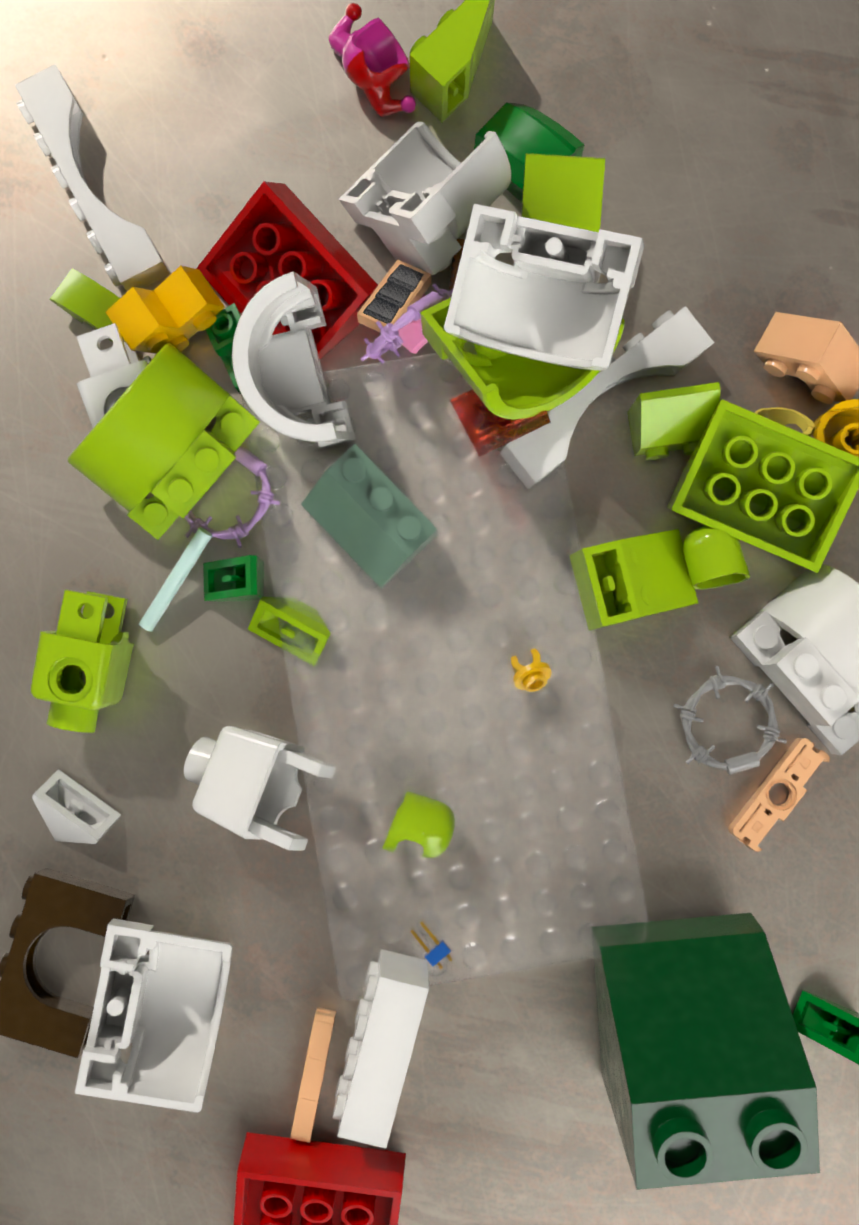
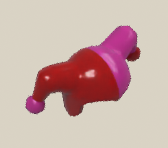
M356 3L349 4L346 7L345 16L333 28L328 37L331 48L342 58L343 68L347 77L353 84L364 91L372 109L380 117L389 116L401 111L406 113L413 112L416 107V101L412 96L406 95L401 100L392 99L390 96L391 84L410 68V63L404 50L390 29L379 17L371 20L361 29L351 34L352 24L361 18L362 10Z

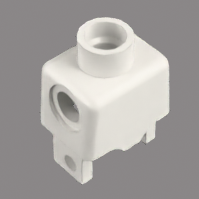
M115 323L76 336L90 374V378L78 382L77 387L93 428L152 360L149 356H145L140 361L137 351H131L127 343H123L120 331ZM104 339H112L113 347L100 350V343Z
M226 726L221 730L217 741L209 737H202L196 741L186 758L184 776L188 781L199 785L192 804L193 809L198 814L244 839H264L289 851H303L308 839L278 826V819L288 808L296 807L302 792V787L298 782V769L318 777L332 779L336 767L304 754L305 749L303 746L257 731Z

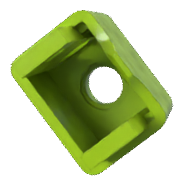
M71 590L64 591L57 630L40 631L31 683V693L35 698L51 702L47 725L62 730L93 733L96 729L99 709L118 704L121 701L134 643L129 642V632H121L128 599L87 591V593ZM108 603L114 607V615L109 619L105 617ZM83 671H84L85 676H86V683H84V681H83V679H82V672H83Z

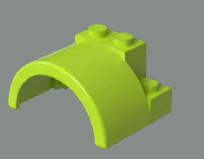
M451 298L420 312L422 334L442 360L449 358L486 408L494 415L504 419H525L545 413L573 397L601 371L537 361L494 350L453 336L444 330ZM623 318L619 328L614 351L618 346V343L621 339L624 330L625 320Z
M168 342L159 350L132 384L70 454L67 461L128 511V517L159 540L179 516L184 518L234 461L236 458L235 451L258 426L260 421L173 344ZM214 416H216V423L212 426L211 431L205 429ZM150 492L154 494L151 498L146 497Z

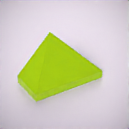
M263 596L248 627L249 631L314 667L318 663L331 635L318 610L296 598Z

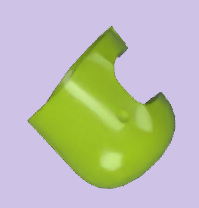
M707 525L698 527L686 536L683 542V554L693 588L702 590L740 583L750 578L739 539L728 535L725 531L717 530Z
M406 791L382 849L394 852L399 842L409 840L423 846L422 857L436 858L448 848L454 833L455 817L452 809L439 800Z

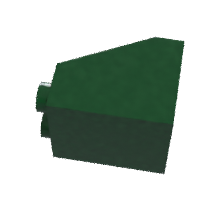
M752 913L592 927L601 1073L636 1189L820 1173L817 1087L766 934Z

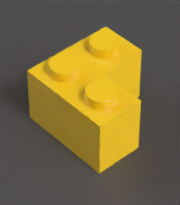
M180 265L154 290L132 287L105 313L112 323L118 326L121 336L131 351L158 353L166 343L170 342L182 352L189 345L188 340L195 333L203 331L215 323L216 315L225 306L200 270Z

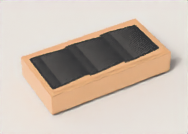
M397 259L357 313L358 323L378 332H381L376 324L377 321L383 327L387 323L394 325L407 312V308L420 300L431 285V274Z

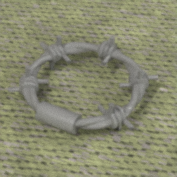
M715 666L717 675L711 676L710 680L706 681L687 700L685 706L674 704L673 707L682 709L680 717L682 718L688 747L692 752V756L686 763L689 764L695 759L698 763L726 770L731 775L759 767V760L771 750L775 741L786 744L787 740L778 738L781 731L778 729L774 706L768 695V691L774 684L771 683L765 689L762 684H756L733 676H722L719 666ZM726 685H741L751 692L745 701L748 702L753 697L756 701H760L768 712V727L757 725L758 729L766 730L764 731L765 735H763L765 740L758 753L755 751L726 759L724 763H721L709 755L715 746L712 745L706 750L703 746H699L691 733L692 720L703 722L702 718L694 717L696 716L695 712H697L695 707L701 695L712 689L715 692L716 699L720 698L718 690L721 688L724 689Z

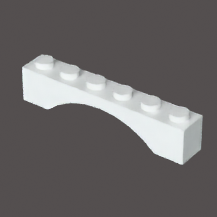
M56 64L15 84L22 98L16 104L28 125L35 122L39 132L34 134V138L44 155L47 157L52 154L57 165L51 167L61 187L65 189L69 186L74 198L68 201L80 222L87 219L92 229L86 233L97 254L104 251L110 263L104 265V268L114 286L117 287L122 284L126 291L132 287L145 288L170 275L145 229L124 220L109 210L91 192L83 173L79 153L83 113Z
M686 306L675 315L670 310L665 312L652 323L655 329L646 337L640 332L622 347L626 352L616 360L612 356L609 368L601 370L581 391L561 405L534 416L537 421L526 429L521 424L514 429L513 437L507 435L504 438L507 445L500 452V455L528 490L566 459L569 442L579 418L598 396L614 386L632 379L655 375L675 376L714 343Z

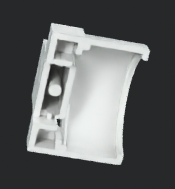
M416 122L338 200L355 223L374 229L396 261L398 259L435 275L437 272L446 269L451 264L452 257L462 248L456 239L468 228L474 204L490 206L509 187L511 183V167L506 151L496 132L488 131L484 135L485 140L461 163L437 140L425 122Z
M474 204L444 330L460 339L537 361L586 370H606L611 363L629 290L634 288L644 249L643 238L599 229V233L520 217L516 212ZM512 252L514 265L496 260L495 257L499 253ZM601 273L607 277L608 283H598Z
M293 271L274 279L264 286L248 303L238 321L232 347L233 369L237 385L244 400L257 417L272 429L286 436L304 441H316L319 443V447H330L356 440L347 403L345 401L330 402L312 329L326 326L317 287ZM279 321H281L283 326L289 325L291 331L272 335ZM312 411L313 415L307 421L296 416Z
M822 564L818 573L809 569L803 572L729 638L754 666H759L795 706L809 722L806 725L830 753L843 755L859 741V583L845 573ZM781 629L792 634L797 640L785 646L780 636ZM854 706V712H847Z
M113 918L107 926L100 967L102 968L87 1044L82 1053L75 1094L198 1113L202 1109L213 1061L229 978L233 946L231 943L154 931V925ZM130 1043H133L128 1063L126 1064L121 1059V1049H126Z

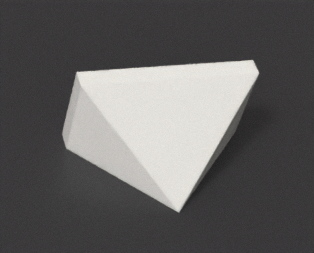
M59 769L32 796L55 841L96 844L121 816L120 813Z

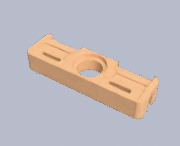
M807 738L795 739L729 825V833L749 849L756 852L761 851L762 849L758 845L777 820L784 821L807 792L803 786L822 761H830L829 755L823 750L815 748L814 743ZM777 783L784 784L789 792L787 801L781 805L773 804L769 798L770 788Z
M317 1007L290 1139L308 1143L311 1141L337 1011Z

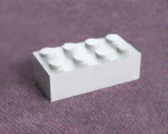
M381 949L378 962L370 961L365 979L364 999H360L357 1008L354 1036L350 1037L344 1061L346 1062L343 1075H340L332 1118L339 1120L337 1137L387 1148L428 995L429 981L427 960Z

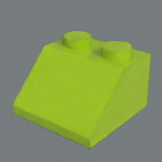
M715 382L640 393L627 411L634 456L645 455L646 460H657L668 457L669 451L682 449L685 455H691L720 401V383Z

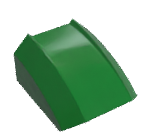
M506 102L475 134L474 150L485 140L484 135L488 131L496 132L506 151L511 167V183L507 190L522 203L526 153L582 157L585 144L559 123L536 109L524 104Z

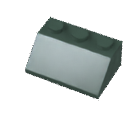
M356 444L351 446L324 472L301 503L305 510L381 589L420 553L438 533V529Z

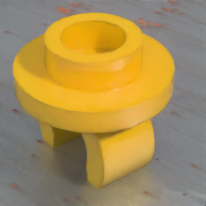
M535 648L530 650L533 662L527 666L521 665L516 655L511 657V664L515 674L513 682L517 689L528 692L537 691L547 684V680L552 675L549 664L541 662L540 653Z

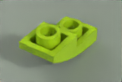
M72 268L49 300L79 322H86L96 330L113 324L105 312L120 297Z

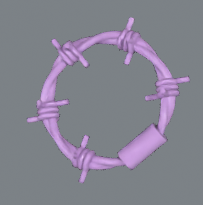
M434 283L432 286L436 292L432 291L407 308V312L394 325L387 323L383 327L377 321L376 324L381 330V335L373 343H370L367 337L364 339L368 345L366 348L367 354L360 359L364 361L368 357L371 359L378 358L381 364H383L385 361L381 355L388 350L393 351L399 358L401 355L397 349L401 347L403 340L400 338L398 330L413 320H419L421 318L420 312L451 298L453 289L450 291L440 290Z
M243 446L235 451V460L262 479V490H251V494L258 495L257 501L259 503L251 520L242 524L240 516L237 515L238 524L229 527L228 530L214 531L207 527L208 523L212 520L211 516L204 522L201 518H196L190 510L185 516L190 525V530L185 536L188 538L192 532L196 533L198 528L201 527L209 531L213 535L212 537L220 539L235 538L238 547L241 548L240 539L249 535V531L264 516L269 505H280V501L273 500L274 494L271 492V486L266 474L267 464Z

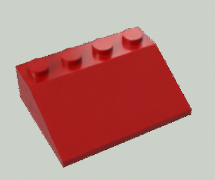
M263 181L196 268L201 271L205 279L229 305L236 304L241 314L251 299L264 286L282 275L294 271L317 287L326 326L312 329L319 360L360 325L357 313L378 286L372 277L286 184ZM279 321L272 335L291 331L289 325L283 326L281 321Z
M247 1132L237 1170L234 1225H398L406 1153L310 1141L308 1143L288 1137Z

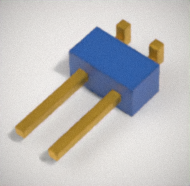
M421 921V926L437 945L429 950L413 929L410 932L427 952L425 954L427 961L432 967L437 964L441 970L443 966L439 962L445 956H447L450 962L453 960L449 954L451 949L444 940L439 942L423 921Z

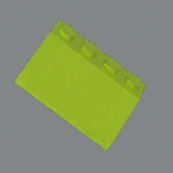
M720 399L680 476L666 508L711 528L725 531L732 537L818 573L859 489V457Z

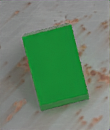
M257 555L203 563L204 601L260 600L264 596V562Z
M802 990L793 1013L798 1032L859 1065V1013Z

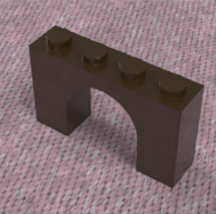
M48 868L35 872L33 876H29L22 891V899L26 900L22 914H18L15 917L10 929L9 937L13 938L10 952L5 953L0 962L1 1036L74 1058H79L82 1055L87 1044L94 1007L57 996L45 987L36 969L37 948L43 936L50 929L56 927H72L105 937L107 926L113 918L128 921L135 894Z

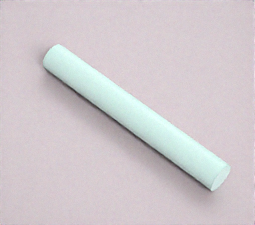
M199 527L139 622L143 629L150 632L154 630L213 536L206 529Z

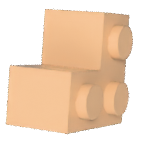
M775 312L754 350L755 354L764 363L763 368L776 377L790 375L800 378L811 389V395L820 402L832 404L833 401L843 402L852 400L859 388V346L843 323Z

